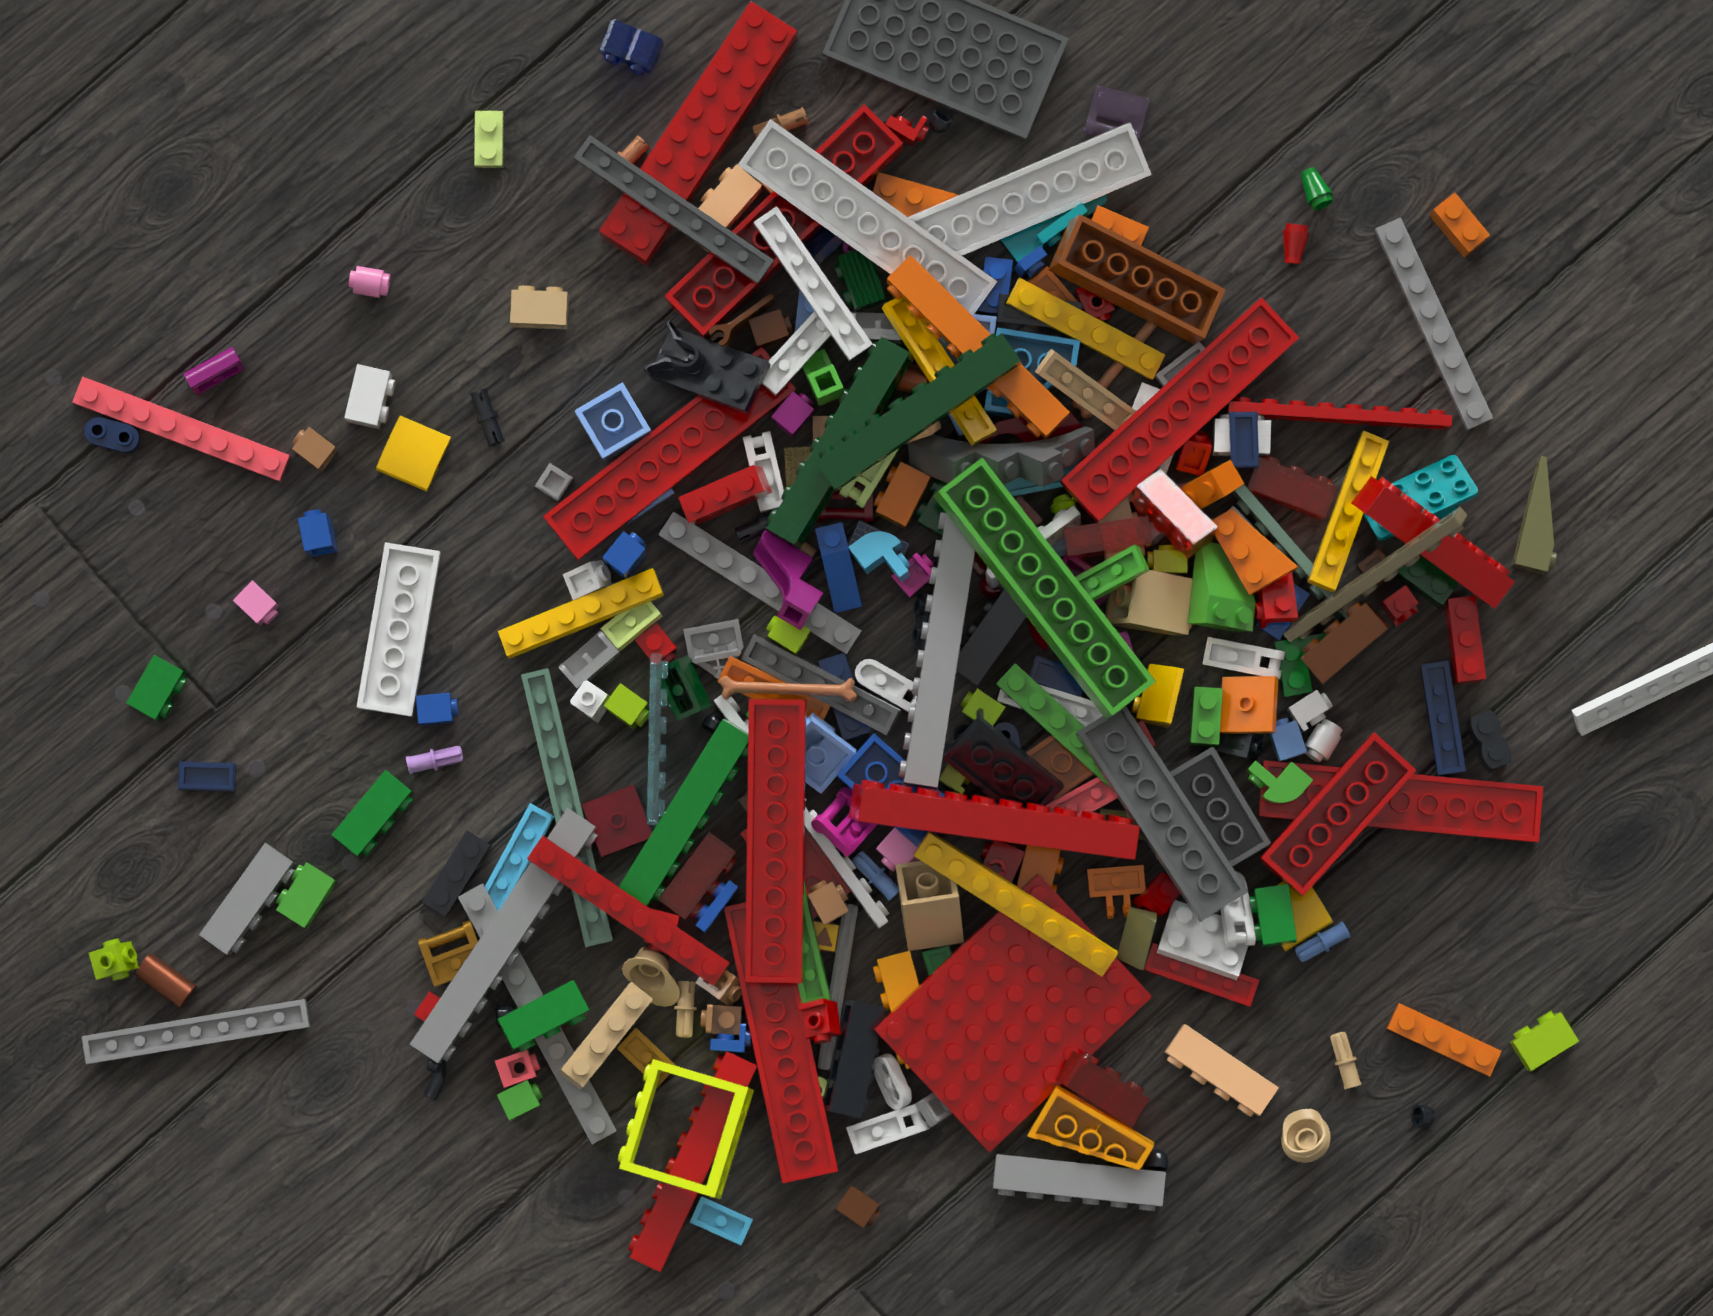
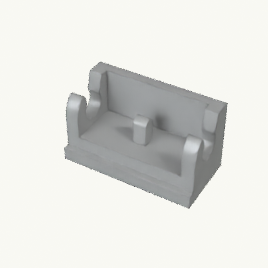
M851 312L872 344L878 342L882 336L894 344L905 345L885 313Z
M599 631L558 668L578 690L585 680L590 681L616 659L620 652L603 632Z

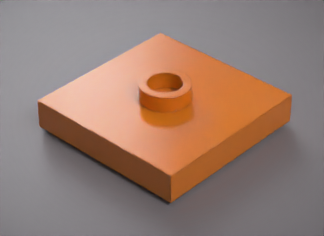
M1222 677L1223 693L1220 733H1275L1278 677Z

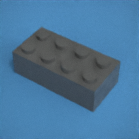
M1214 747L1170 772L1231 866L1238 864L1271 844Z

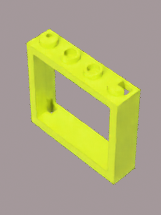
M653 1059L651 1065L648 1064L644 1072L643 1080L646 1083L643 1092L640 1091L635 1101V1108L638 1109L635 1118L630 1120L626 1134L629 1135L626 1146H623L618 1156L619 1168L721 1200L754 1090ZM662 1071L735 1093L707 1186L633 1164Z

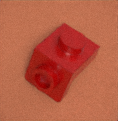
M1162 871L1155 876L1145 891L1136 896L1132 902L1138 909L1155 912L1157 917L1167 912L1180 892L1173 881Z

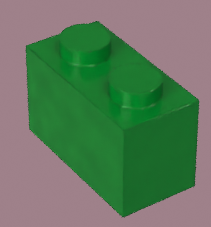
M153 655L126 704L157 721H160L162 717L166 718L173 708L171 701L176 693L180 694L187 683V679H185L187 673L160 657Z
M1289 885L1254 889V896L1249 897L1251 912L1252 914L1257 913L1258 924L1254 925L1256 941H1261L1262 948L1296 943L1297 937Z

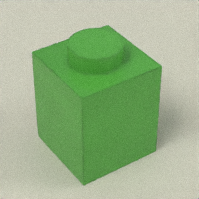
M526 1080L497 1095L509 1120H513L541 1106L539 1100L543 1098L537 1083L531 1084L530 1080Z

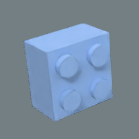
M623 382L574 410L604 463L631 448L651 433V429Z

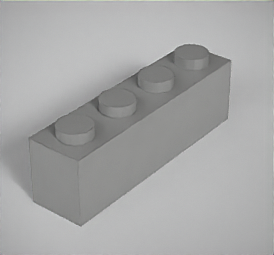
M265 843L199 935L227 955H231L232 952L238 953L246 942V939L243 938L249 928L254 930L260 923L262 916L259 914L265 906L271 907L279 896V893L276 892L282 882L287 884L295 872L292 868L296 863Z

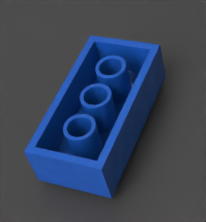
M873 733L837 774V778L852 791L854 784L862 785V779L883 783V788H889L890 783L903 785L904 778L899 777L901 760H905ZM907 786L912 788L911 792H917L918 787ZM939 791V796H944V794ZM892 826L916 847L919 846L928 832Z

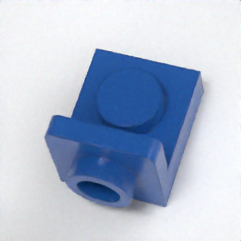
M740 1024L739 1040H734V1035L717 1034V1039H711L710 1050L745 1053V1047H751L750 1030H746L747 1024Z

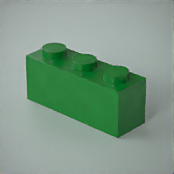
M385 770L332 833V836L356 856L361 857L363 854L368 856L378 844L374 840L381 832L386 834L396 821L393 818L400 810L403 813L413 802L411 796L414 792Z
M572 980L502 1016L497 1022L512 1051L519 1048L520 1052H523L536 1045L535 1039L543 1035L545 1039H548L560 1033V1026L568 1022L573 1026L585 1020L584 1014L589 1011V1008L575 981Z

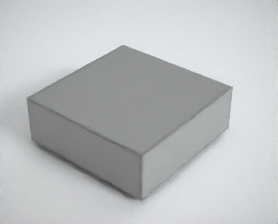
M549 463L536 483L535 488L559 502L573 481V477Z
M934 1093L916 1103L930 1128L952 1114Z

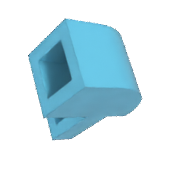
M881 531L871 532L848 547L850 553L866 574H869L883 562H886L901 583L910 577L907 568L911 565L902 553L896 555L903 548L898 538L890 533Z

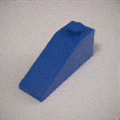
M843 523L816 528L815 534L834 612L839 613L862 607Z

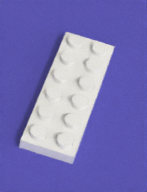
M385 542L357 708L413 717L441 556L440 551Z

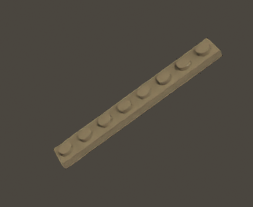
M1459 507L1300 616L1296 622H1292L1283 635L1289 642H1292L1297 637L1301 640L1306 638L1314 631L1313 627L1319 622L1321 625L1328 623L1335 616V611L1340 608L1342 611L1347 610L1356 602L1355 598L1360 594L1364 597L1369 595L1377 588L1376 583L1382 579L1385 582L1391 580L1398 574V568L1403 565L1406 567L1411 566L1420 558V553L1425 550L1430 553L1442 543V538L1447 535L1452 538L1464 528L1462 523L1466 519L1467 514Z

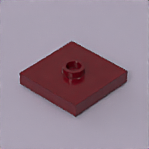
M634 785L582 804L587 821L597 827L594 832L598 835L595 842L601 857L646 841L652 834Z

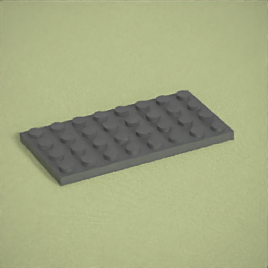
M845 0L822 52V56L1026 141L1069 38L978 0Z

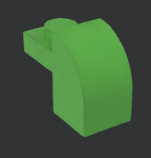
M825 349L816 352L802 369L818 405L822 406L839 399L844 392V387Z
M1254 761L1246 771L1250 774L1248 779L1259 789L1263 786L1267 788L1261 799L1271 804H1286L1295 800L1313 781L1293 762L1289 763L1277 778L1257 761Z

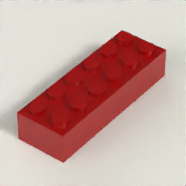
M1371 476L1351 502L1406 544L1440 521L1438 517L1424 509L1423 506L1383 477L1378 481ZM1459 533L1452 538L1448 535L1442 538V543L1430 553L1427 550L1420 553L1494 609L1515 583V581L1508 577L1511 571L1470 541H1467Z
M1375 732L1372 733L1258 860L1285 884H1288L1289 888L1299 897L1304 896L1415 773L1416 769Z

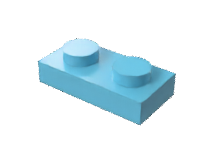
M701 1196L690 1223L742 1245L753 1219Z

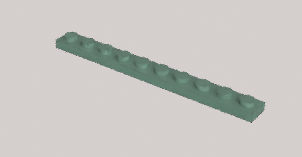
M549 668L521 674L556 824L567 808L584 818ZM584 847L579 855L582 858L581 862L597 872L591 847L589 849ZM572 890L585 947L613 941L607 913Z

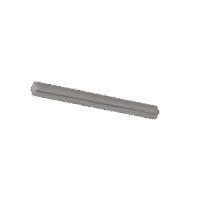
M845 904L849 912L841 917L830 985V1000L837 1002L839 1020L841 1018L858 906L853 904ZM837 1036L832 1037L831 1042L821 1044L817 1065L819 1069L830 1070Z

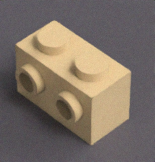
M518 286V290H512L511 326L519 328L568 329V292H563L561 287H546V291H535L533 286Z

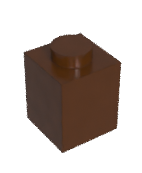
M780 309L748 320L757 349L789 340L788 332L793 331L788 315L782 316Z
M852 1185L835 1208L862 1228L866 1224L872 1226L881 1213L877 1210L879 1203Z

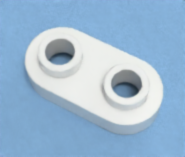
M890 1054L876 1057L872 1069H874V1076L885 1101L895 1110L908 1106L912 1098L911 1089L905 1080L898 1061Z

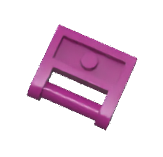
M843 787L838 791L836 799L821 815H817L812 820L811 826L816 832L823 833L848 857L877 824L854 820L849 817V813L837 827L830 822L845 805L849 807L851 805L853 791Z

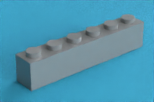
M996 1154L992 1188L998 1189L999 1195L1015 1196V1191L1026 1192L1027 1198L1043 1199V1194L1055 1195V1201L1071 1202V1197L1083 1198L1082 1203L1099 1205L1100 1200L1111 1201L1112 1207L1127 1208L1128 1203L1139 1204L1140 1210L1156 1211V1206H1163L1166 1172Z

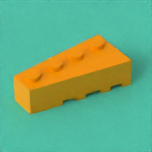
M1056 1085L1027 1137L1050 1142L1060 1147L1073 1149L1080 1153L1096 1156L1136 1170L1141 1169L1154 1147L1152 1140Z

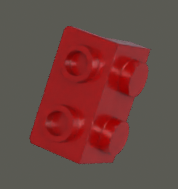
M1292 572L1255 593L1254 619L1258 620L1259 628H1266L1268 623L1297 621L1298 612Z

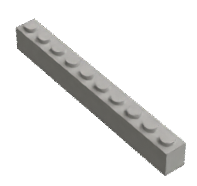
M942 512L940 513L938 529L943 530L942 539L936 540L934 556L939 557L937 568L932 567L929 584H934L933 595H927L925 611L930 612L928 623L923 622L920 638L925 639L924 650L918 651L916 663L917 667H921L920 678L914 677L912 694L917 695L915 706L910 705L907 722H912L911 733H905L903 749L908 750L906 761L901 760L899 777L904 778L903 785L933 790L938 788L975 554L974 548L947 513Z
M567 808L547 839L582 861L579 855L584 847L589 849L598 835L594 832L597 827ZM532 862L530 863L410 1043L411 1046L437 1063H441L443 1059L448 1061L456 1050V1047L453 1046L458 1036L463 1038L472 1026V1023L469 1022L474 1012L480 1014L488 1002L484 997L490 988L495 991L504 977L500 973L506 965L511 967L519 955L516 949L522 941L527 943L535 931L532 925L537 918L542 920L551 907L548 901L553 894L556 896L560 894L565 886L563 883Z

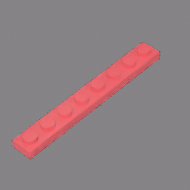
M83 376L72 401L78 406L281 482L291 458L290 455Z

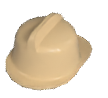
M642 947L634 958L624 962L622 967L623 975L629 982H633L653 998L652 1004L666 1007L672 1006L678 1001L680 996L679 987L669 974V964L665 956L658 952L650 951L647 947Z

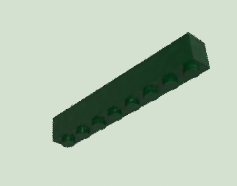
M995 333L989 335L980 342L982 344L981 348L975 352L970 349L957 358L958 364L952 368L946 365L934 374L936 379L926 384L923 381L911 390L913 395L905 400L900 397L888 406L890 411L881 417L877 413L864 422L866 427L858 433L855 429L841 438L843 443L835 449L831 445L818 454L820 459L816 463L837 492L1022 364L1002 333L998 336Z
M882 336L878 342H874L871 345L867 354L868 360L864 366L861 365L856 370L853 376V385L850 390L846 389L841 395L838 410L835 414L832 413L826 420L824 425L826 430L821 438L817 437L810 448L811 455L806 462L803 461L796 471V480L792 486L788 485L781 497L783 500L778 510L774 509L767 519V524H769L767 530L771 534L799 550L835 492V489L816 463L820 459L818 454L831 445L835 449L843 443L841 438L854 429L858 433L866 427L865 421L877 413L881 415L914 360L910 352Z

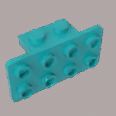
M1103 195L1084 204L1081 202L1068 211L1000 240L1018 263V261L1039 246L1044 249L1048 245L1051 248L1058 244L1070 220L1079 214L1087 218L1095 212L1098 205L1102 207L1106 203L1107 197Z
M1450 455L1392 483L1440 520L1455 511L1456 506L1477 497L1479 494L1477 486L1456 455ZM1363 513L1364 518L1378 540L1384 541L1395 536Z

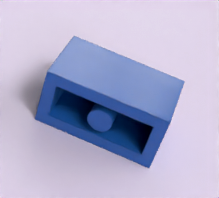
M321 510L304 512V517L298 518L304 551L310 557L338 552L332 519L326 513H321Z
M623 531L602 558L605 564L622 578H630L648 556L645 549V541L633 532L628 535Z

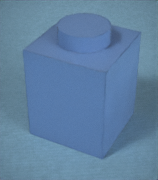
M1288 718L1276 721V732L1268 733L1277 762L1307 753L1297 720L1289 722Z

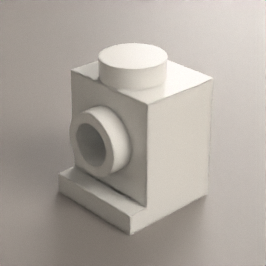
M1316 690L1290 706L1287 712L1293 721L1297 720L1300 732L1303 733L1308 729L1306 725L1308 722H1310L1311 726H1314L1326 718L1324 712L1333 706L1325 693L1320 694Z

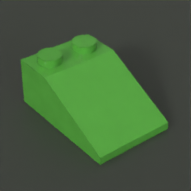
M1197 540L1187 623L1230 632L1252 631L1256 605L1254 594L1251 596L1248 594L1220 544Z

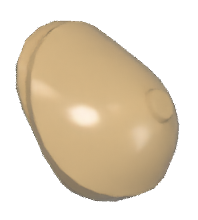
M1302 1109L1292 1112L1285 1118L1281 1143L1284 1152L1289 1158L1297 1162H1312L1319 1159L1328 1150L1331 1140L1330 1130L1318 1111Z

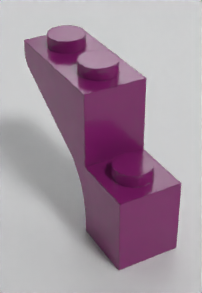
M765 530L754 550V556L782 594L783 603L777 617L802 630L823 595L821 591L802 581L813 558Z

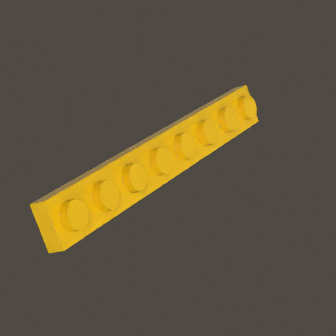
M928 831L914 851V857L1101 977L1118 955L1117 950L933 832Z

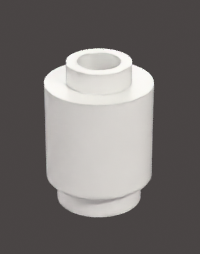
M1323 719L1321 724L1318 723L1305 743L1306 755L1319 763L1321 760L1328 761L1341 740L1340 734L1343 730L1335 723Z

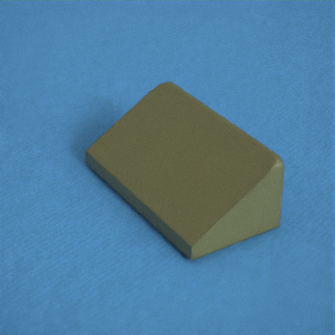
M1129 907L1118 950V959L1137 969L1144 970L1157 913Z

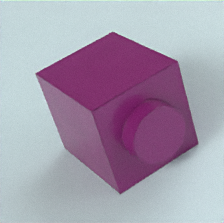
M792 392L771 416L772 421L794 438L814 414V408L811 407L814 403L805 394L800 393L797 395L795 392Z

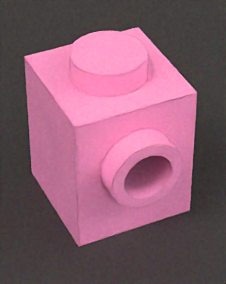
M896 828L876 848L884 857L881 862L892 872L896 870V864L919 861V859L913 856L917 847Z

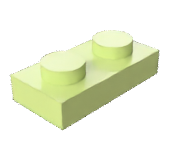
M475 111V168H503V111Z
M650 601L616 615L601 630L620 652L658 621L662 614Z

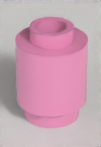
M357 266L356 271L350 272L348 287L353 288L354 294L380 298V295L387 296L390 274L384 273V270Z

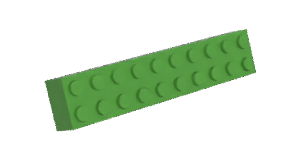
M983 458L933 496L1105 719L1113 716L1156 682Z

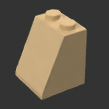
M1150 570L1110 593L1107 599L1105 616L1112 626L1174 636L1188 635L1192 624L1187 623L1192 579Z
M922 861L896 864L908 951L964 943L957 884Z

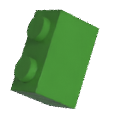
M1194 687L1192 689L1189 745L1217 747L1219 745L1223 689Z
M306 862L304 867L299 865L293 873L291 879L294 882L290 889H284L276 901L279 906L276 910L308 929L338 881Z

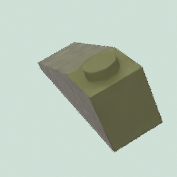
M1540 456L1536 462L1511 567L1544 575L1548 572V569H1553L1557 553L1553 552L1554 535L1547 457Z

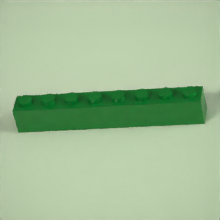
M722 719L619 888L647 907L652 900L657 902L666 889L662 886L666 877L672 878L680 866V863L677 862L682 852L687 854L695 842L691 838L697 828L702 830L710 816L706 813L710 806L714 805L716 807L725 792L721 789L726 781L731 783L740 769L736 767V764L741 756L745 759L747 758L748 732L729 720Z

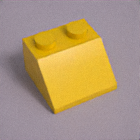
M1149 664L1147 671L1156 682L1143 691L1141 697L1134 699L1132 713H1136V721L1143 720L1144 723L1168 728L1172 723L1184 669Z

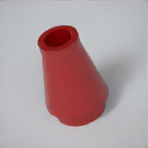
M1286 223L1285 230H1282L1285 263L1301 264V258L1310 234L1307 233V225Z

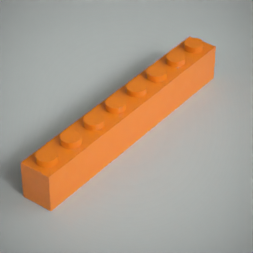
M911 255L887 278V284L889 285L887 290L897 300L902 298L909 305L907 310L917 320L922 317L929 324L926 327L927 330L936 339L942 337L949 344L946 348L955 358H958L970 349L975 352L982 347L980 342L991 335ZM1022 364L987 387L996 398L1001 396L1009 403L1006 408L1016 418L1021 415L1028 422L1026 425L1027 429L1037 438L1041 435L1046 439L1069 417L1070 412Z

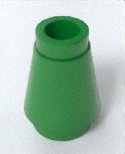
M1315 167L1304 170L1300 176L1308 206H1312L1314 211H1318L1331 205L1334 201L1332 198L1333 192L1316 171Z

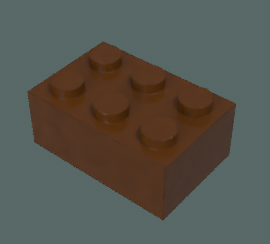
M1360 601L1345 612L1348 616L1345 621L1341 623L1339 620H1336L1324 630L1327 635L1324 639L1319 641L1315 638L1302 649L1305 655L1301 659L1322 684L1390 627L1369 602L1363 605Z

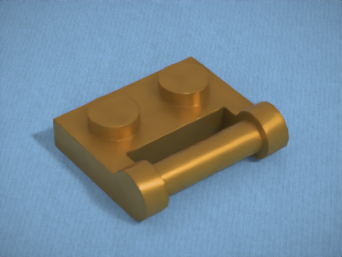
M471 920L463 922V926L434 937L418 939V944L434 987L452 981L478 943ZM467 936L469 944L433 957L431 949Z

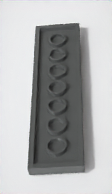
M1126 706L1108 719L1102 716L1077 731L1076 736L1134 824L1140 826V833L1199 922L1204 921L1248 892Z

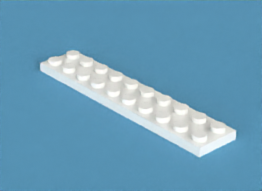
M771 119L738 164L742 169L888 273L892 274L911 255L970 314H975L997 283L995 279Z
M1127 123L908 218L962 256L1068 211L1081 202L1084 204L1152 174L1131 123Z

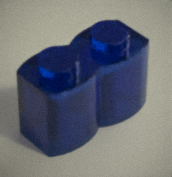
M611 19L599 51L600 54L604 55L603 60L614 65H618L619 62L629 65L628 69L630 71L644 75V72L652 73L664 42L663 39L653 34Z

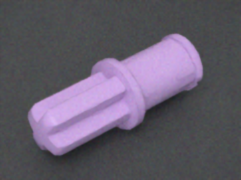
M455 746L437 751L430 749L428 753L407 756L406 761L409 773L413 774L433 768L437 771L438 767L462 762V750L460 746Z

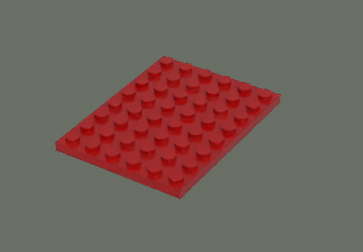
M1036 874L1021 888L1029 895L1098 938L1039 874ZM998 910L883 1019L874 1030L990 1153L1054 1091L1056 1085L1060 1086L1152 996L1117 958L1113 960L1101 977Z

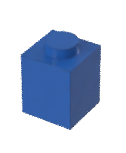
M450 693L416 696L418 724L420 726L454 723V716L459 715L457 699H452Z

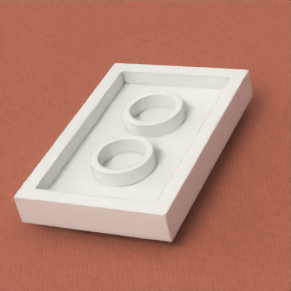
M1175 900L1171 905L1157 953L1237 980L1248 946H1245L1244 943H1239L1235 947H1226L1222 916L1213 914L1204 921L1199 922L1188 904ZM1234 926L1235 932H1244L1243 926Z

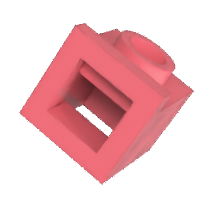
M529 1050L495 1061L504 1088L538 1077L536 1071L540 1070L536 1054L530 1055ZM519 1062L525 1066V1070L522 1073H517L514 1069L515 1065Z

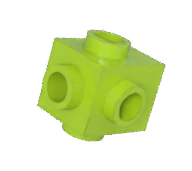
M119 938L102 943L104 948L89 953L96 980L112 977L113 981L129 977V971L139 967L137 954L131 941L120 943Z

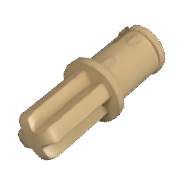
M678 981L680 996L677 1006H674V1010H677L676 1036L681 1038L692 1037L693 1014L694 1011H697V1008L694 1007L696 983L692 981Z
M1339 1032L1331 1035L1330 1039L1337 1060L1334 1063L1339 1067L1344 1089L1362 1085L1354 1061L1357 1058L1353 1057L1347 1033Z

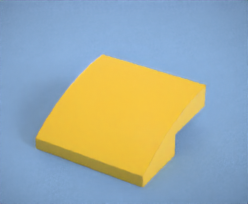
M399 416L376 470L427 492L450 444L451 437Z
M1282 882V883L1278 884L1277 886H1279V885H1286V884H1285L1284 882ZM1312 887L1302 897H1299L1289 888L1297 941L1296 943L1281 945L1285 951L1333 923V920Z

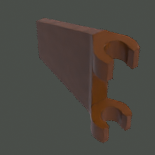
M770 293L730 323L713 326L709 330V334L712 336L710 340L716 342V340L722 339L718 343L720 347H731L733 338L749 324L748 320L758 317L775 303V297Z

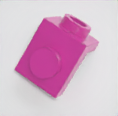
M915 553L908 561L911 565L907 568L910 577L901 583L895 574L891 576L909 598L930 581L932 567L935 568L933 562L925 554L921 557L918 553Z

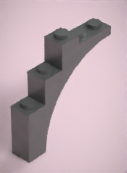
M1087 426L1053 438L1024 443H977L971 446L969 442L948 439L935 434L908 443L909 466L946 483H950L983 458L1003 485L1021 477L1042 487L1063 478L1064 469L1084 460L1095 449L1094 429Z

